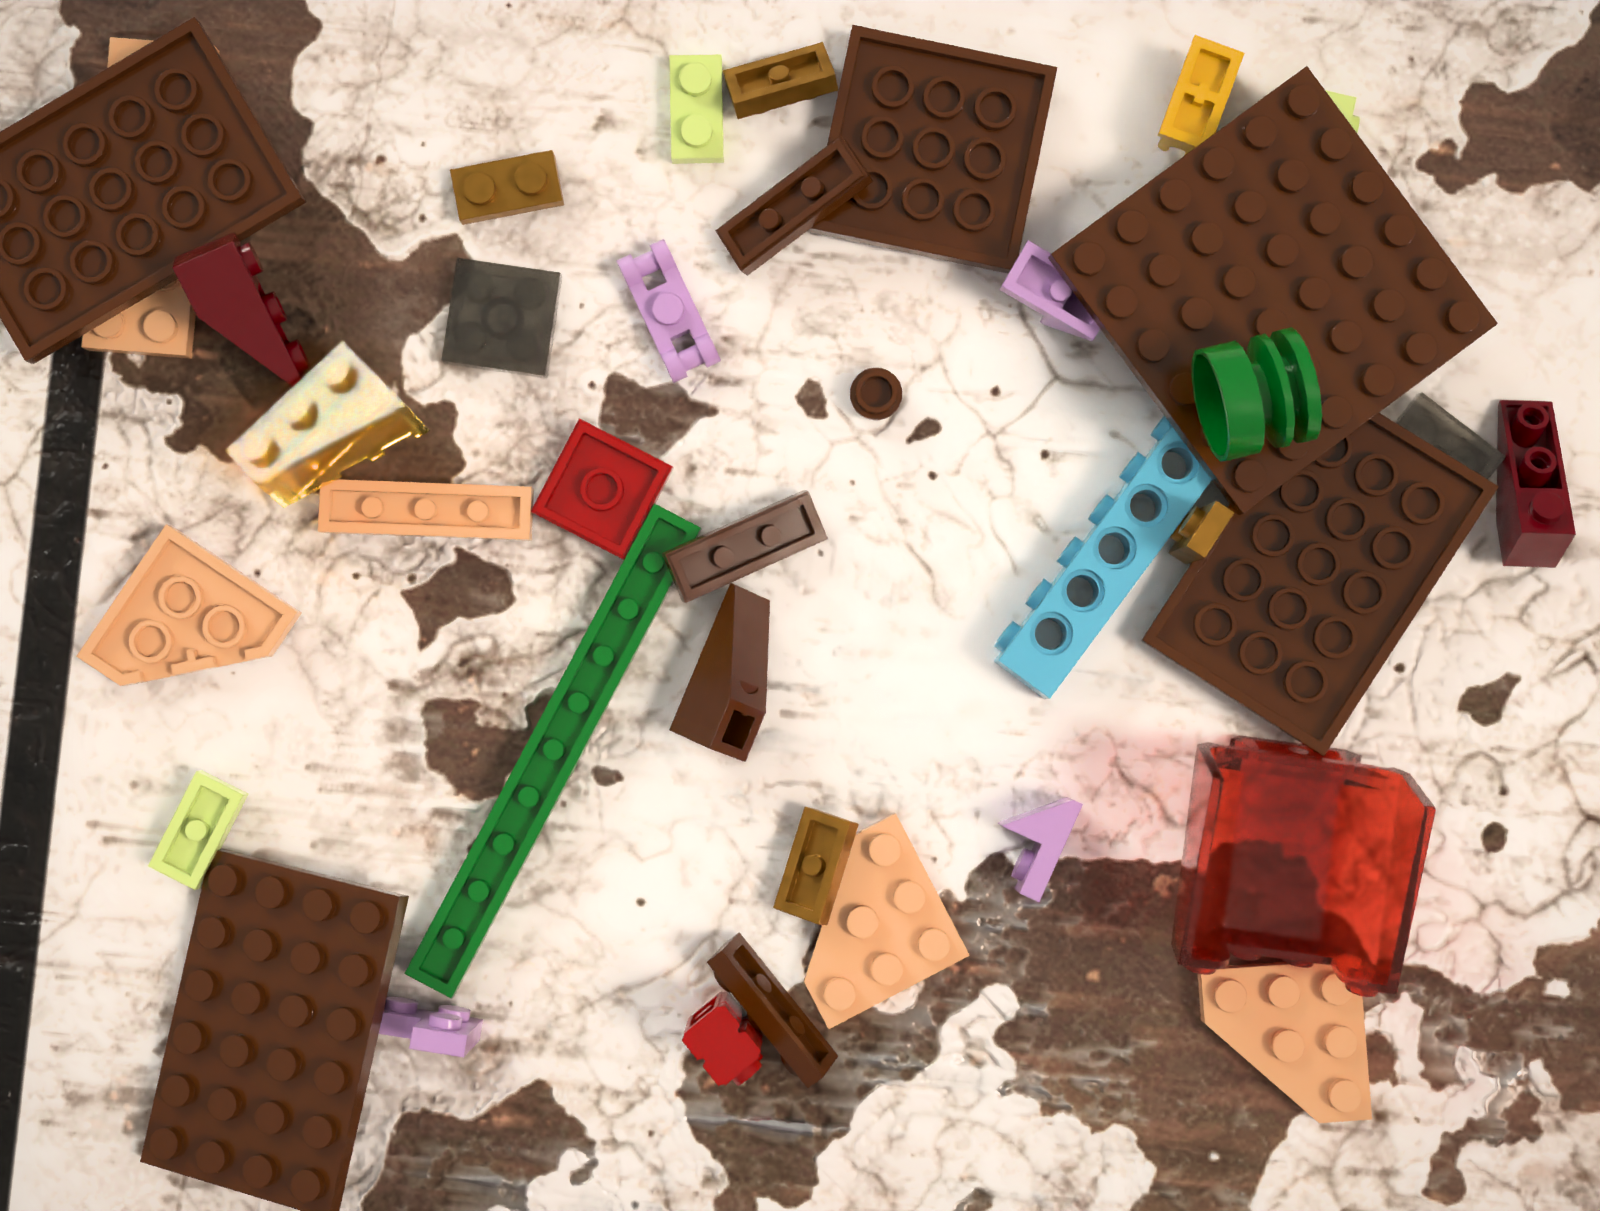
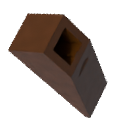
M730 583L673 719L670 731L711 750L746 762L766 714L770 600Z

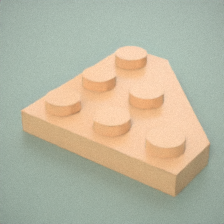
M166 524L76 657L118 685L128 686L272 657L302 612L173 526Z
M896 813L856 833L828 925H821L808 965L804 983L828 1029L970 956Z
M1345 957L1197 968L1201 1021L1318 1123L1372 1120L1360 959Z

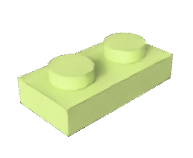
M722 54L669 55L672 164L724 163Z
M203 770L196 771L148 867L194 890L200 889L204 876L217 850L222 848L248 793Z

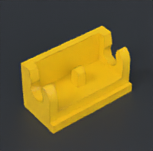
M1194 35L1157 135L1160 137L1158 142L1160 150L1168 151L1170 147L1185 151L1186 155L1216 133L1245 54L1244 52Z

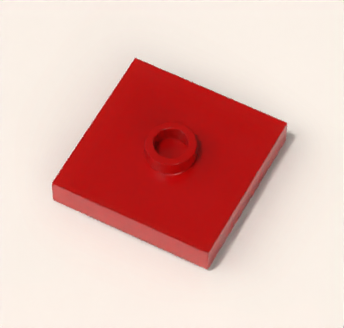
M579 418L531 512L624 560L654 503L656 504L674 467Z

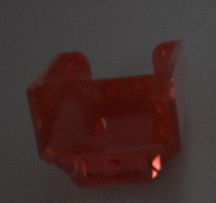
M1249 736L1232 737L1229 746L1211 742L1197 744L1171 940L1178 965H1182L1187 970L1197 974L1210 975L1214 974L1216 969L1228 966L1230 954L1244 960H1258L1261 956L1281 958L1292 966L1302 968L1312 967L1314 963L1331 965L1337 978L1345 983V988L1359 996L1374 997L1378 995V992L1397 995L1436 812L1435 806L1410 773L1395 767L1387 768L1361 764L1362 755L1345 749L1329 748L1326 754L1321 756L1301 743Z

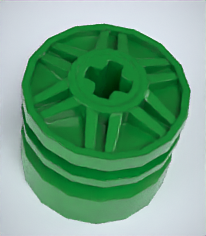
M1290 327L1271 333L1270 338L1266 334L1251 337L1247 346V354L1236 340L1194 351L1191 377L1198 418L1205 439L1212 453L1219 461H1228L1260 453L1264 445L1265 436L1275 448L1290 446L1292 440L1296 443H1303L1317 439L1322 423L1320 388L1309 350L1301 335L1295 329Z

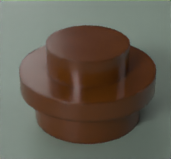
M869 368L862 371L853 380L850 388V401L854 410L868 420L878 421L890 417L897 411L902 400V387L899 380L893 373L883 368Z

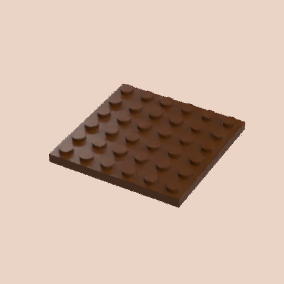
M1308 66L1289 78L1048 257L1237 515L1247 512L1498 324ZM1292 327L1301 335L1316 370L1322 405L1321 431L1317 439L1303 443H1296L1292 440L1290 446L1275 448L1265 436L1264 445L1260 453L1228 461H1219L1212 453L1205 439L1198 418L1191 377L1194 351L1236 340L1247 354V346L1251 337L1266 334L1270 338L1272 332Z

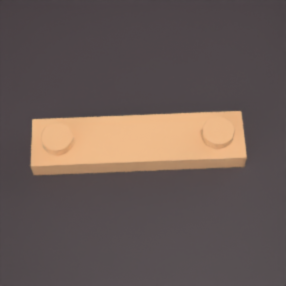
M320 479L318 532L532 541L533 513L531 510L533 508L534 488L526 486Z

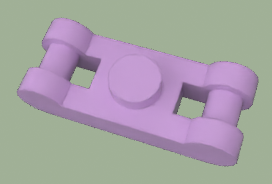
M662 239L650 245L651 251L634 259L630 254L617 260V263L673 383L688 377L687 371L704 363L708 368L720 362L721 359L676 266L673 256L665 240ZM660 269L666 283L648 291L642 277ZM690 333L695 345L677 353L672 341Z

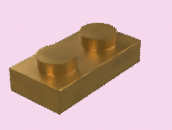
M823 42L723 70L726 86L737 119L762 114L769 110L804 100H811L818 96L838 91L836 75Z
M553 150L450 169L459 220L462 225L564 205Z
M1214 501L1201 508L1195 506L1191 512L1187 513L1170 536L1176 542L1168 553L1185 565L1204 559L1235 512L1218 501Z
M804 807L773 908L812 923L827 926L859 824L814 808Z

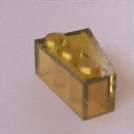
M342 340L230 445L225 452L259 488L285 508L342 478L341 471L366 458L372 462L386 455L384 449L410 435H413L416 439L430 430Z

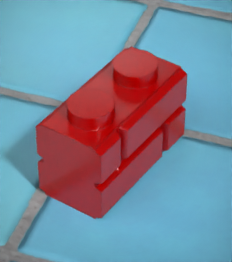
M727 991L718 993L689 1017L682 1042L697 1060L704 1059L702 1067L718 1086L727 1085L731 1080L737 1086H740L762 1067L760 1060L763 1058L761 1054L763 1034L753 1028L747 1016L742 1017L743 1008Z

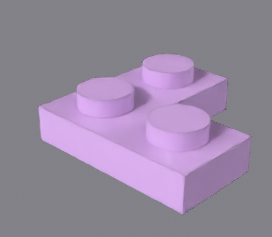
M403 997L386 998L379 1034L411 1039L409 1049L464 1058L480 1040L483 1019L470 1017V1009L452 1005H440L438 1012L417 1009L418 1001Z

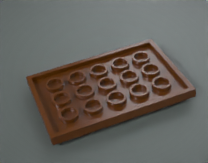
M195 17L0 132V319L22 357L30 364L37 363L178 279L172 268L175 257L233 232L236 233L239 241H242L306 203V200L209 36Z
M1378 413L1244 514L1237 515L1229 504L1227 508L1235 513L1207 556L1189 565L1141 641L1317 754L1324 756L1499 486L1386 416Z
M223 848L217 850L203 879L140 1162L300 1211H340L409 896Z

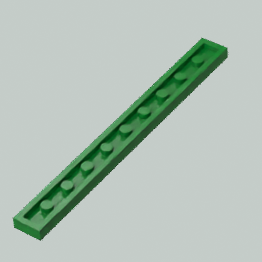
M654 503L404 974L451 999L455 996L674 583L662 553L697 538L702 530L697 525Z

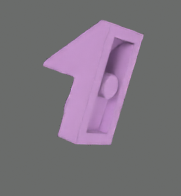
M1028 240L999 290L1042 314L1043 316L1040 320L1042 324L1093 341L1100 330L1099 326L1048 259L1051 253Z
M1066 797L998 823L1013 832L1035 841L1032 850L1024 848L1021 851L1012 871L1011 877L1018 880L1014 888L1017 892L1040 902L1083 806L1082 803Z

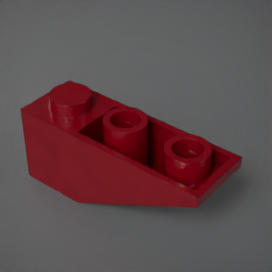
M233 232L175 257L172 268L197 317L299 391L305 388L306 375L304 371L311 368L309 360L299 340L295 339L289 342L280 324L287 321V317L276 293L272 291L265 294L259 282L257 274L262 273L263 268L251 243L248 242L241 245L236 233Z
M1500 400L1498 403L1497 485L1499 487L1496 491V525L1503 566L1556 568L1575 537L1576 531L1553 402Z

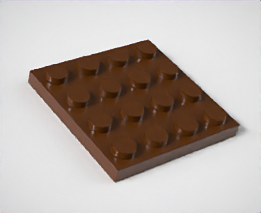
M852 25L827 145L841 135L848 142L873 182L810 229V233L1009 273L1019 256L1058 67Z

